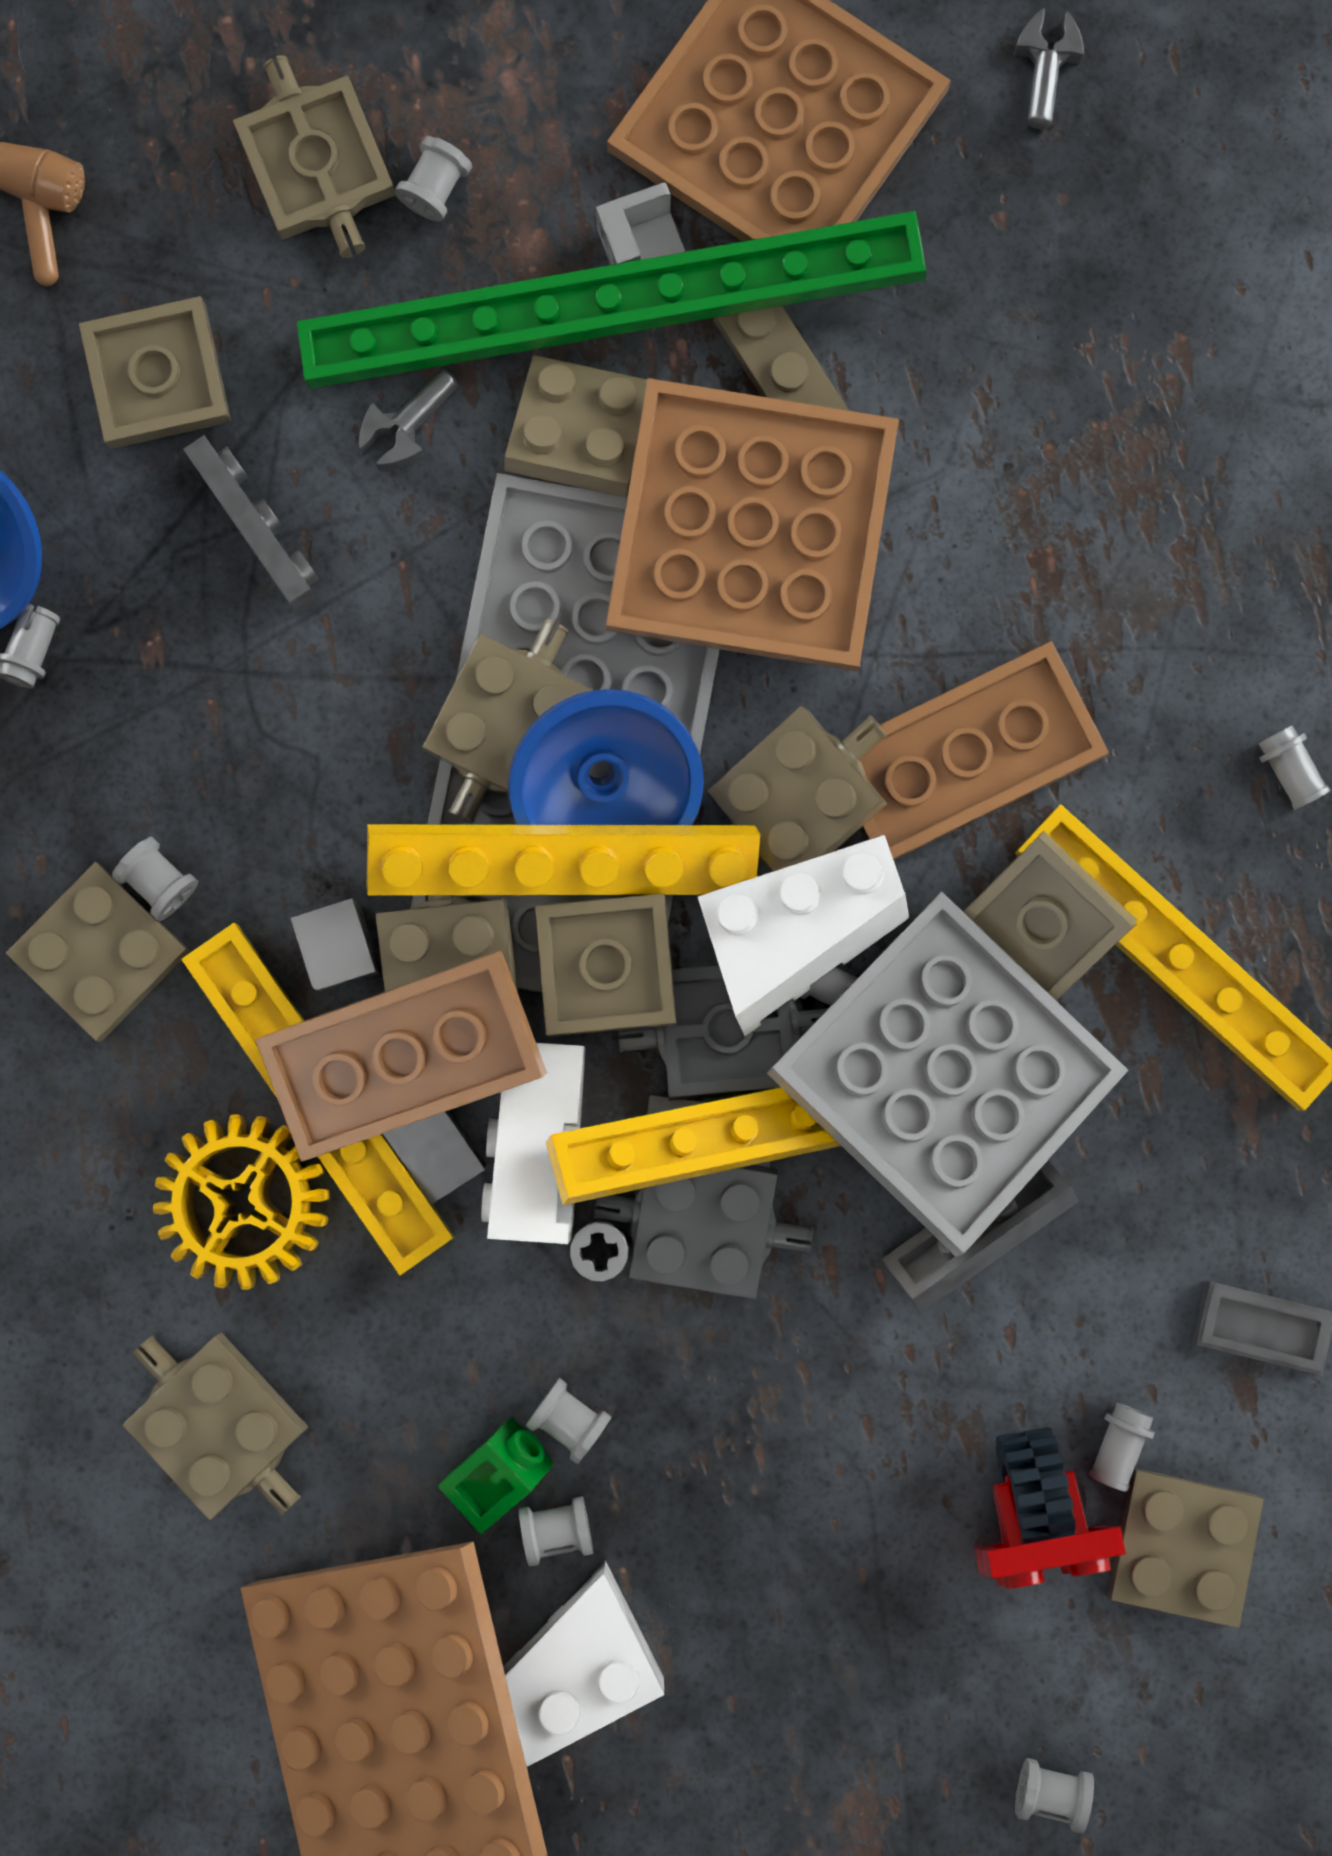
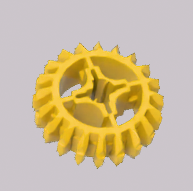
M230 1115L227 1136L222 1126L216 1120L206 1121L204 1123V1132L208 1143L205 1144L193 1133L185 1134L182 1137V1142L191 1154V1157L187 1159L177 1153H168L165 1162L179 1172L176 1179L172 1177H157L155 1186L160 1190L172 1191L171 1201L155 1203L153 1205V1212L158 1215L172 1213L174 1224L162 1227L158 1231V1235L161 1240L174 1238L178 1235L183 1240L173 1250L171 1258L175 1262H180L195 1253L198 1257L191 1267L190 1275L196 1279L202 1278L208 1273L212 1265H215L214 1286L218 1288L228 1286L234 1270H237L238 1283L242 1290L254 1288L257 1267L267 1284L279 1281L280 1271L276 1260L279 1259L291 1271L297 1270L302 1266V1262L292 1247L296 1244L302 1249L313 1251L319 1244L314 1236L304 1231L306 1224L314 1227H323L328 1222V1216L323 1213L310 1212L311 1202H321L330 1199V1191L328 1189L310 1190L308 1180L320 1177L325 1173L324 1166L322 1164H314L304 1169L299 1163L301 1159L296 1146L290 1151L285 1148L292 1138L287 1125H282L275 1131L272 1138L268 1139L270 1128L268 1117L257 1116L252 1123L250 1133L247 1134L243 1115ZM248 1147L261 1152L254 1164H248L245 1171L235 1179L228 1178L221 1173L216 1174L206 1168L214 1158L234 1148ZM277 1164L286 1175L291 1189L292 1207L290 1218L283 1215L284 1212L278 1209L269 1197V1185L275 1175L272 1171ZM245 1184H251L248 1200L260 1214L251 1215L250 1212L239 1213V1219L232 1220L235 1216L233 1211L235 1210L236 1203L233 1199L229 1198L230 1194L223 1189L240 1191L245 1190ZM196 1185L200 1187L199 1191L205 1194L214 1206V1218L208 1229L211 1232L208 1238L201 1231L194 1214L193 1198ZM248 1224L262 1230H269L279 1236L270 1247L255 1255H237L224 1251L230 1239L236 1238L238 1233Z

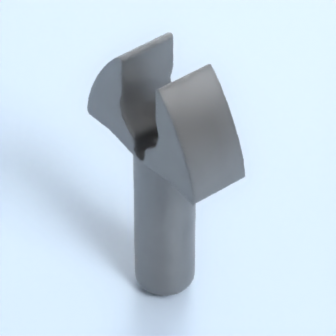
M1043 8L1027 23L1019 36L1014 51V56L1029 57L1035 65L1028 124L1036 129H1045L1052 124L1059 67L1065 62L1079 65L1084 55L1082 36L1076 22L1068 11L1065 13L1062 22L1060 41L1055 43L1053 50L1048 49V43L1041 35L1045 8Z
M444 369L438 370L396 413L383 414L372 403L365 414L360 430L359 448L362 455H365L381 436H392L395 434L396 443L394 447L376 462L379 471L400 469L422 459L424 453L422 448L415 443V430L457 388V381L454 376Z

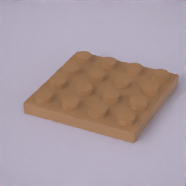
M708 0L607 140V152L655 184L666 183L670 194L742 242L855 222L949 90L951 80L830 0Z
M648 378L606 621V631L858 672L899 419Z

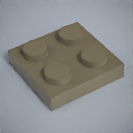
M201 296L79 323L103 439L109 449L231 422L207 308Z
M533 355L505 453L504 471L627 498L647 379Z
M1045 831L963 911L1056 1001L1119 942L1137 922V919Z
M95 861L6 954L95 1041L102 1042L173 970L190 950L160 921H157L150 914V911L122 884H119L109 871Z
M665 894L535 906L545 1028L548 1037L677 1025Z
M1135 1468L1129 1482L1130 1487L1126 1494L1120 1525L1126 1554L1114 1556L1107 1596L1117 1602L1240 1628L1264 1498L1251 1493Z

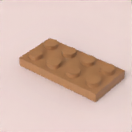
M1050 641L880 724L879 727L883 728L888 736L880 740L859 761L863 765L867 780L886 801L887 805L861 827V830L866 840L885 835L892 858L896 860L1106 757L1109 751L1053 642Z
M502 950L255 1039L301 1162L540 1079L547 1074Z

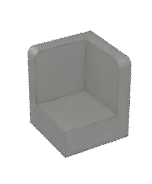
M660 183L596 206L597 231L610 265L686 252L671 215V194L666 183Z
M353 898L291 918L308 976L315 990H325L362 977L371 980L382 976L361 906Z

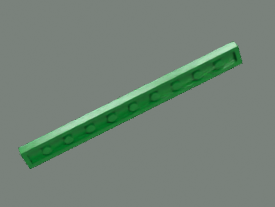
M916 211L306 319L297 321L304 380L309 388L313 389L925 281L926 266Z

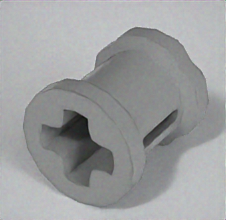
M425 136L419 145L422 155L409 179L407 181H400L397 184L394 193L406 207L426 219L441 222L447 214V208L444 204L459 177L469 175L472 163L452 144L440 138Z
M151 836L135 845L120 860L112 872V877L119 884L127 882L152 906L150 914L157 921H162L185 903L198 886L199 881L192 874H181L159 852L160 843Z
M595 1221L586 1224L576 1233L571 1243L570 1258L573 1267L581 1276L591 1281L603 1282L614 1278L623 1270L628 1260L629 1244L626 1235L607 1221ZM603 1233L606 1243H617L619 1249L618 1254L609 1256L607 1267L603 1269L596 1268L594 1258H583L582 1248L592 1243V1234Z
M559 1378L525 1426L532 1431L538 1428L545 1431L571 1451L570 1460L578 1464L598 1439L612 1416L605 1411L598 1414L567 1392V1383Z
M583 1496L573 1498L571 1505L532 1512L529 1507L519 1508L523 1545L529 1567L538 1566L541 1558L574 1551H580L583 1556L593 1554L590 1527Z
M1026 1758L1021 1768L1016 1791L1015 1814L1017 1818L1028 1821L1031 1815L1069 1823L1071 1831L1083 1834L1088 1825L1094 1796L1093 1774L1080 1771L1076 1777L1042 1769L1039 1767L1037 1760Z

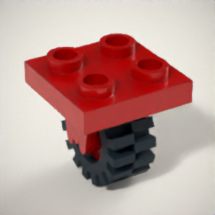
M1043 1427L997 1436L996 1455L999 1461L997 1465L1002 1483L994 1484L992 1488L1002 1543L974 1548L979 1574L996 1579L998 1586H1005V1589H1013L1044 1583V1569L1060 1567L1062 1574H1071V1577L1111 1570L1108 1557L1126 1554L1121 1527L1101 1524L1087 1527L1075 1473L1073 1470L1064 1471L1061 1452H1058V1442L1056 1437L1053 1436L1052 1429Z

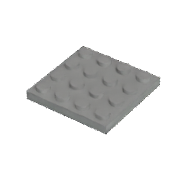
M941 892L782 1056L767 1074L949 1251L958 1257L970 1248L1128 1072V1069Z

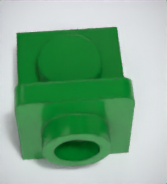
M510 1417L487 1441L452 1470L437 1487L474 1528L482 1534L536 1487L551 1469L553 1462L544 1452L538 1438L530 1431L523 1429L514 1418Z

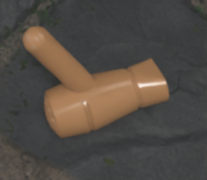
M0 142V190L21 199L34 278L42 286H51L58 280L59 272L49 210L71 213L77 207L85 187L83 166L79 162L55 151Z

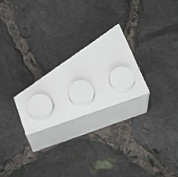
M885 835L698 896L733 1011L744 1036L761 1025V1020L790 999L795 1001L809 991L812 983L841 962L845 965L909 918L905 892Z
M536 1043L547 1074L540 1079L500 1092L499 1119L489 1118L486 1156L495 1157L493 1183L484 1184L481 1217L482 1222H489L487 1239L568 1244L573 1239L575 1203L562 1205L546 1141L551 1134L580 1129L586 1048L578 1045Z
M606 1560L565 1605H562L548 1619V1622L503 1666L527 1767L664 1695V1676Z

